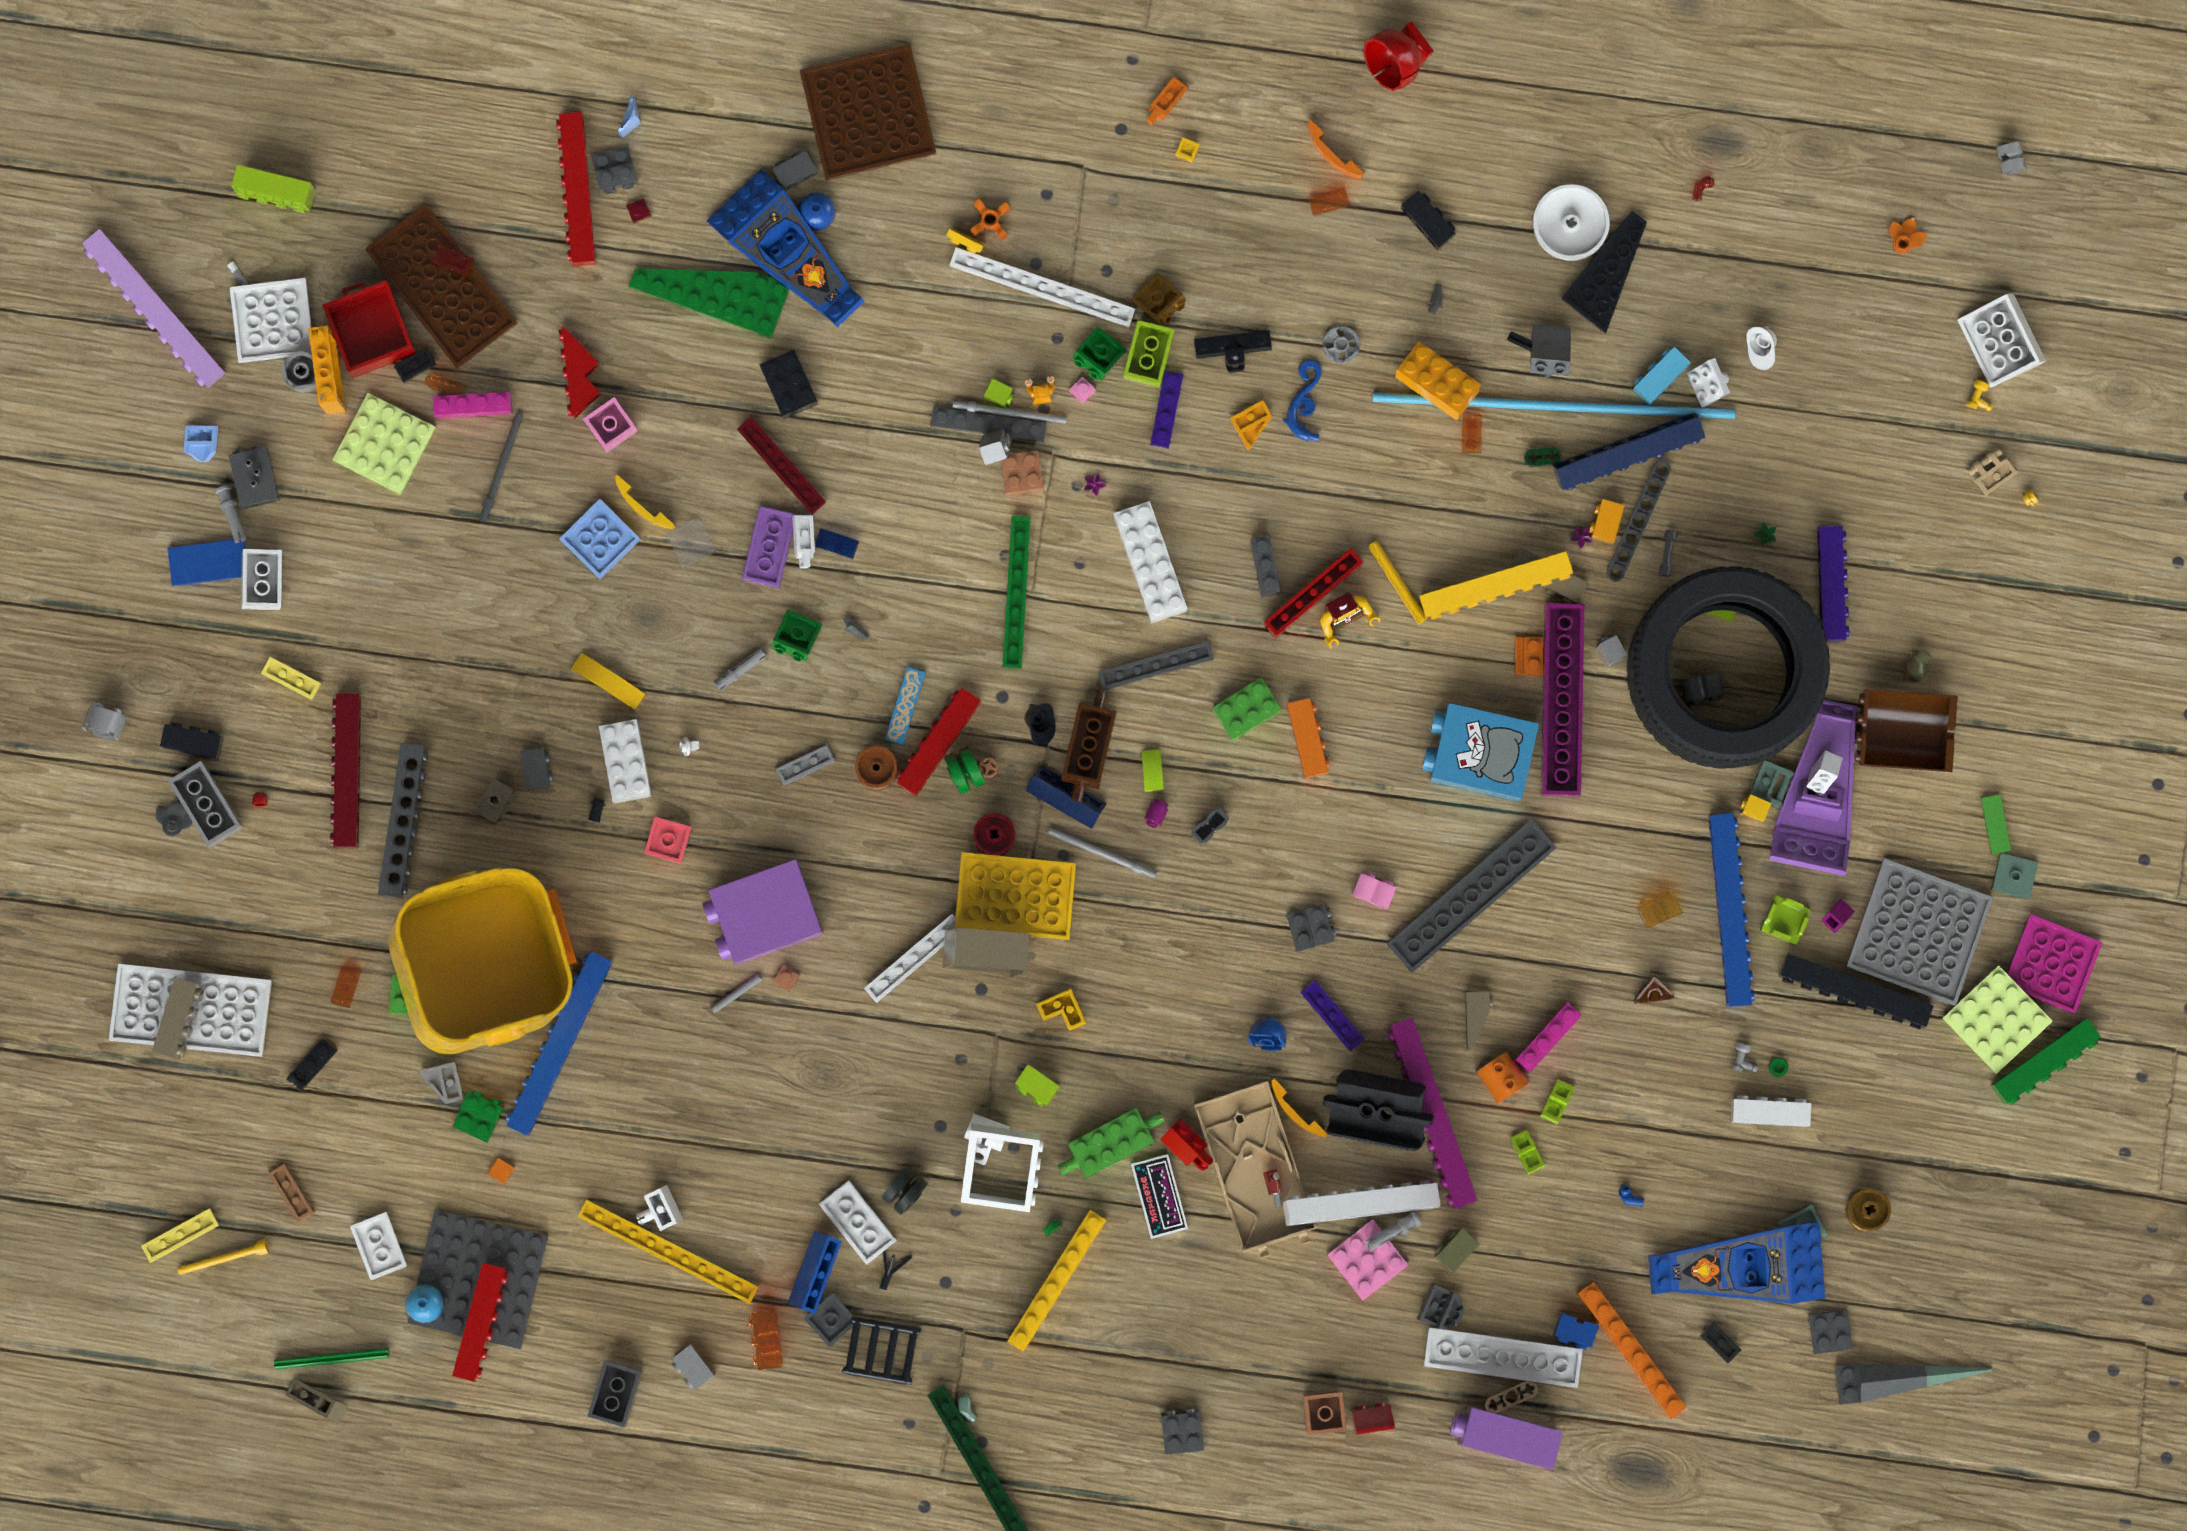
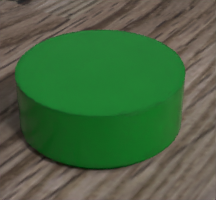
M1774 1058L1769 1063V1072L1775 1077L1784 1076L1788 1071L1787 1061L1783 1058Z
M1056 1219L1043 1229V1232L1049 1237L1059 1230L1062 1224Z

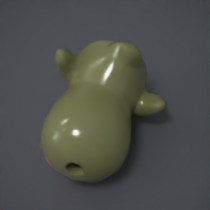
M1911 650L1910 656L1912 659L1907 664L1906 676L1912 682H1919L1924 678L1925 665L1929 666L1928 661L1933 660V657L1924 651Z

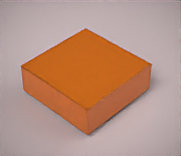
M497 1158L488 1174L505 1184L515 1168L502 1159Z

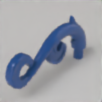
M1306 360L1299 366L1298 372L1300 377L1308 381L1309 378L1306 376V371L1309 368L1316 371V376L1295 395L1288 408L1287 419L1282 421L1299 439L1318 442L1319 434L1311 433L1310 430L1305 428L1304 424L1301 427L1296 416L1298 406L1301 404L1305 406L1304 409L1299 410L1303 416L1308 417L1314 413V401L1305 396L1318 383L1322 375V369L1318 362Z

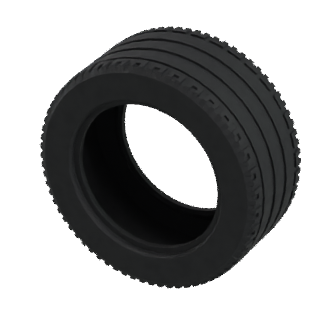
M1741 566L1714 567L1713 569L1696 572L1684 577L1662 593L1645 613L1636 628L1627 660V683L1632 704L1649 734H1652L1661 746L1666 747V750L1676 756H1680L1681 759L1691 763L1694 762L1697 765L1719 769L1754 765L1784 750L1808 728L1816 717L1825 698L1830 676L1829 646L1826 643L1827 638L1824 629L1822 630L1821 628L1822 624L1818 616L1813 613V608L1807 601L1802 599L1803 596L1795 589L1790 588V585L1783 580L1776 579V576L1766 572H1759L1760 570L1743 568ZM1725 610L1748 615L1763 624L1777 640L1785 660V685L1778 704L1763 719L1741 726L1715 724L1693 713L1678 696L1669 670V656L1673 640L1680 627L1686 622L1707 612Z

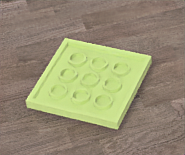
M367 393L332 460L401 495L436 427Z
M1999 965L1943 1017L1948 1025L1996 1074L2052 1022L2050 1017Z

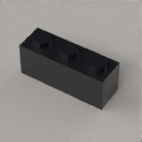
M1418 190L1401 205L1400 209L1433 247L1439 251L1455 237L1456 228L1450 221L1446 222L1442 218L1443 213L1429 203L1431 202L1430 198L1425 193L1421 194Z
M171 722L170 725H164L160 747L219 760L224 738L219 736V732L208 730V733L200 732L201 728L189 726V729L182 728V724Z

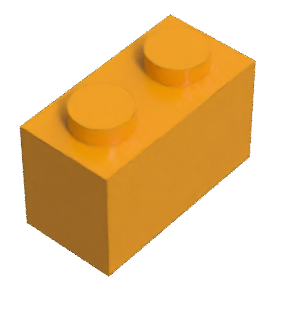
M1602 499L1600 504L1597 503L1594 514L1597 515L1596 521L1591 522L1589 532L1592 533L1591 538L1613 544L1625 505Z

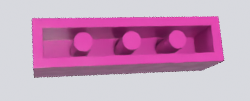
M510 392L433 396L434 416L436 419L512 414V396Z
M1566 1003L1515 1059V1062L1529 1074L1582 1015L1569 1003Z

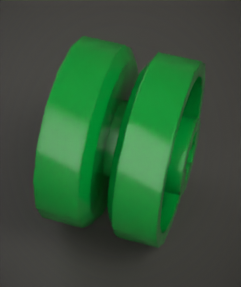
M968 746L959 750L962 760L960 763L953 753L944 756L948 767L947 771L953 784H956L960 795L970 791L967 781L969 778L976 788L985 785L982 774Z

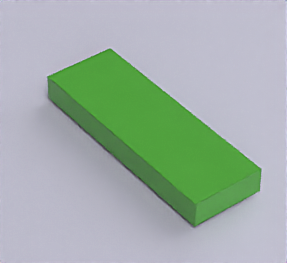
M1994 795L1980 798L1991 855L2010 852L2011 848L2001 796Z

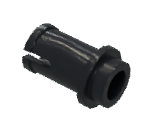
M594 798L591 801L592 807L588 820L600 823L603 806H606V804H604L605 800Z

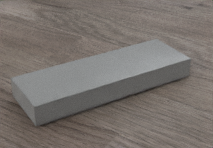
M826 744L775 769L783 786H786L836 761Z

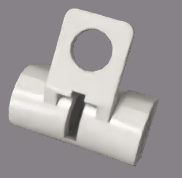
M973 1113L964 1138L969 1140L972 1124L1009 1129V1126ZM978 1137L976 1152L981 1153L984 1158L975 1157L974 1162L986 1165L991 1148L1001 1152L1005 1141Z

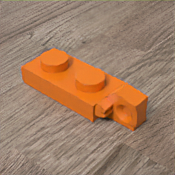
M1173 76L1152 102L1148 110L1151 114L1146 119V122L1153 126L1158 118L1161 121L1166 118L1188 91L1189 87Z

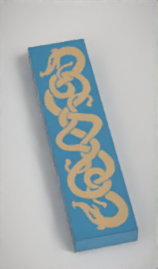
M907 667L885 737L886 741L904 745L926 672Z

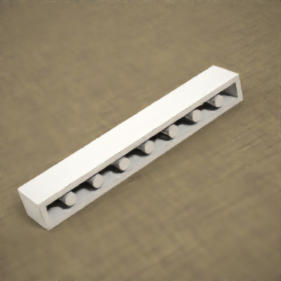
M1431 1180L1419 1182L1420 1185H1412V1182L1395 1188L1393 1185L1382 1186V1189L1375 1190V1187L1363 1188L1361 1192H1356V1189L1345 1190L1344 1194H1337V1191L1327 1192L1326 1196H1318V1193L1309 1194L1307 1198L1302 1199L1299 1196H1291L1283 1203L1286 1226L1434 1209L1440 1206L1437 1183H1431Z

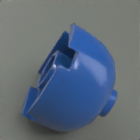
M818 192L810 193L799 203L798 211L811 230H825L833 223L836 215L835 205L831 198L825 194Z
M1266 1016V1018L1256 1020L1250 1028L1248 1042L1254 1047L1256 1044L1262 1045V1050L1280 1051L1282 1046L1286 1047L1287 1032L1285 1026L1273 1016Z

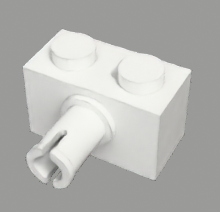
M667 1185L645 1195L644 1198L649 1209L636 1214L637 1219L645 1217L638 1221L640 1225L655 1219L660 1231L684 1220Z

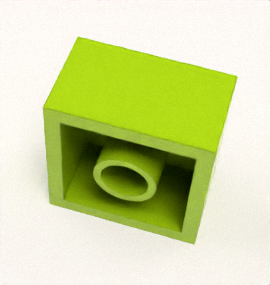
M1030 1065L1026 1066L1015 1082V1086H1017L1016 1091L1025 1097L1027 1094L1033 1097L1032 1102L1039 1107L1043 1105L1047 1107L1060 1088L1059 1085Z

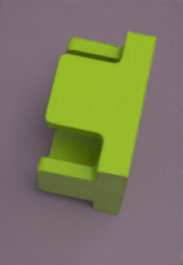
M1775 895L1760 931L1796 946L1805 930L1811 909L1803 907V904L1789 898Z

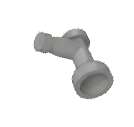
M1737 1042L1735 1048L1738 1053L1731 1069L1742 1072L1743 1069L1756 1072L1758 1065L1743 1061L1745 1053L1750 1052L1751 1046Z

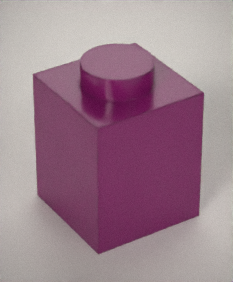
M1840 899L1821 921L1833 933H1836L1855 911Z

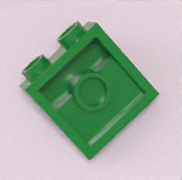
M1097 326L1078 347L1072 358L1076 366L1086 368L1093 379H1100L1102 381L1126 353L1127 349Z
M787 609L774 636L771 647L778 654L783 655L787 653L792 655V659L797 662H802V660L807 662L823 624Z
M478 1091L467 1092L452 1127L488 1143L504 1108L500 1106L501 1102L493 1098L490 1101L483 1099L484 1094Z

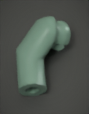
M968 1394L960 1395L958 1410L972 1423L978 1416L971 1410V1398Z

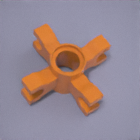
M980 199L976 200L973 206L981 214L982 221L972 227L970 233L975 238L985 229L993 230L1001 241L1007 237V233L999 225V218L1011 211L1010 206L1005 202L995 211L988 210ZM993 216L996 220L994 223L988 224L985 222V218Z

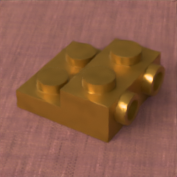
M1158 272L1131 298L1132 302L1159 326L1170 323L1172 315L1176 311H1181L1187 301L1184 295Z

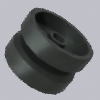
M909 1166L899 1174L881 1196V1199L887 1204H891L899 1197L900 1199L894 1205V1210L900 1215L904 1214L909 1207L914 1205L928 1185L921 1177L910 1184L915 1176V1172Z

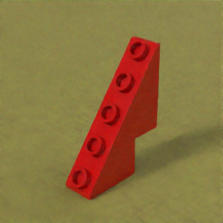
M562 326V330H559V339L564 344V348L561 349L562 360L566 362V367H563L564 379H568L565 393L566 397H570L567 411L568 416L576 419L601 396L599 390L587 379L599 364Z

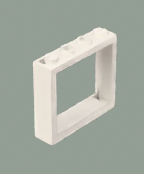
M972 1124L961 1202L1030 1212V1207L1035 1206L1036 1194H1033V1188H1037L1039 1178L1035 1176V1172L1040 1170L1041 1164L1038 1152L1043 1150L1044 1141H1040L1041 1134ZM978 1137L1033 1145L1025 1201L970 1193Z

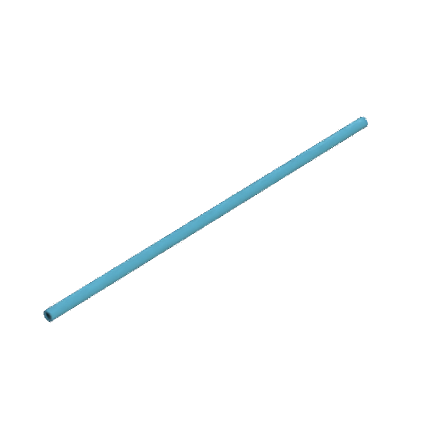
M1373 392V402L1434 405L1419 394ZM1475 397L1469 405L1471 407L1679 417L1695 412L1700 418L1735 419V410L1482 397Z

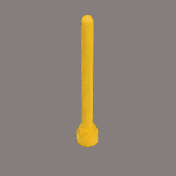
M265 1238L257 1240V1243H254L253 1246L181 1266L177 1269L178 1274H185L254 1253L256 1255H265L269 1253L268 1245Z

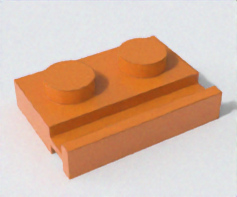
M1515 637V676H1543V637Z

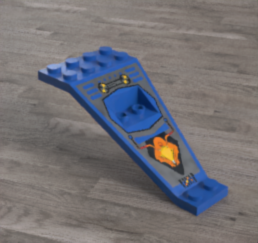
M762 169L707 220L708 224L733 247L824 315L836 327H839L865 302L849 286L785 190Z
M1819 1221L1787 1225L1666 1253L1648 1255L1651 1294L1655 1295L1667 1292H1680L1790 1304L1825 1298Z

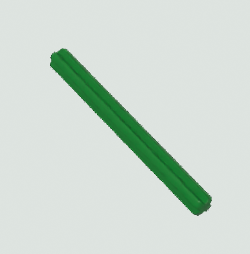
M379 1348L281 1358L274 1360V1368L287 1369L389 1358V1349Z

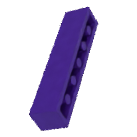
M1819 526L1817 528L1821 628L1822 630L1824 629L1827 642H1844L1850 633L1849 625L1846 626L1849 608L1845 607V599H1848V588H1845L1844 580H1847V569H1844L1847 551L1843 550V542H1846V531H1843L1842 526Z

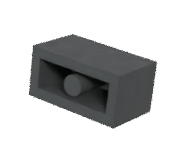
M798 151L786 162L782 160L774 165L773 173L785 192L818 174L806 151Z
M544 748L520 751L526 789L531 791L551 787L550 782H553L552 771H548L547 763H550L549 752H545Z

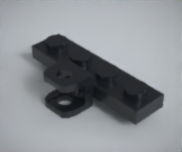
M1270 330L1194 339L1196 359L1225 356L1226 369L1229 373L1244 371V353L1272 350Z

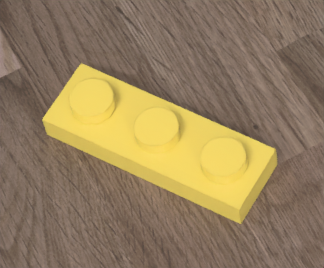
M272 657L268 659L261 672L262 675L312 701L321 686L320 682Z

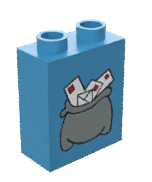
M1449 703L1445 712L1435 710L1431 733L1439 734L1440 738L1437 749L1427 747L1422 770L1432 772L1430 782L1520 802L1524 793L1539 724Z

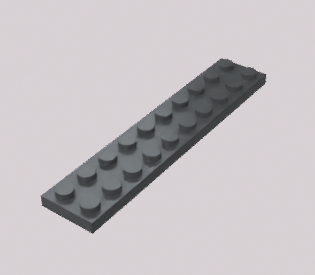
M1531 819L1388 942L1387 946L1407 969L1413 973L1557 847Z

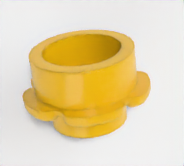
M2032 489L2024 490L2025 495L2022 497L2027 506L2030 504L2034 506V504L2039 502Z

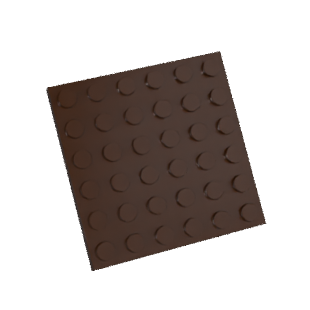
M910 44L800 70L826 181L937 155Z

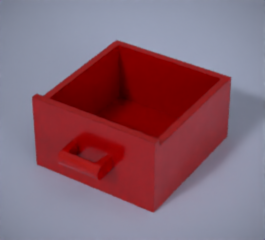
M387 280L367 288L363 281L342 288L343 297L322 305L347 371L352 378L410 357L416 353L395 296ZM360 286L362 287V290L356 291L349 295L347 294V291L358 288Z

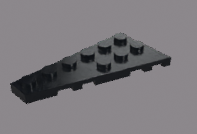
M1634 211L1630 212L1561 298L1562 301L1605 335L1647 224Z

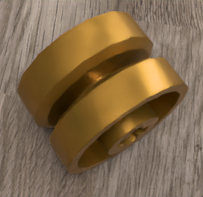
M1869 1188L1852 1194L1847 1201L1845 1211L1847 1219L1853 1227L1867 1232L1878 1230L1886 1225L1890 1219L1891 1205L1885 1194L1879 1190ZM1865 1207H1870L1871 1212L1869 1214H1866Z

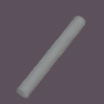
M757 974L710 1008L714 1014L762 981Z

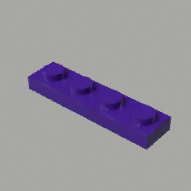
M1166 370L1164 372L1150 443L1151 446L1169 449L1183 374Z
M1316 981L1300 992L1349 1051H1352L1365 1040Z

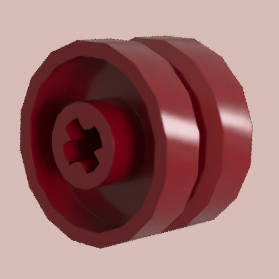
M991 813L984 815L977 821L974 827L973 838L976 847L981 853L1003 856L1012 849L1016 833L1012 822L1002 814ZM993 832L998 834L997 839L995 837L994 839L991 838Z

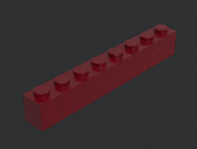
M336 694V699L332 701V708L336 710V717L332 718V729H335V737H332V748H335V756L331 758V765L335 767V773L331 775V786H334V794H331V805L334 806V813H331L330 823L334 825V830L330 833V844H333L334 848L359 849L361 695Z

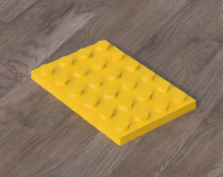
M961 852L954 928L1028 933L1029 937L1069 940L1076 863Z

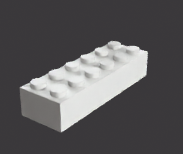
M1150 501L1114 513L1113 517L1150 623L1152 624L1187 612V606Z

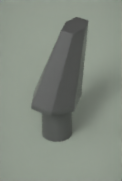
M1437 284L1430 300L1432 305L1428 310L1433 315L1439 307L1443 308L1442 288Z
M850 616L843 618L847 626L845 628L847 632L862 640L869 638L857 622L853 623Z

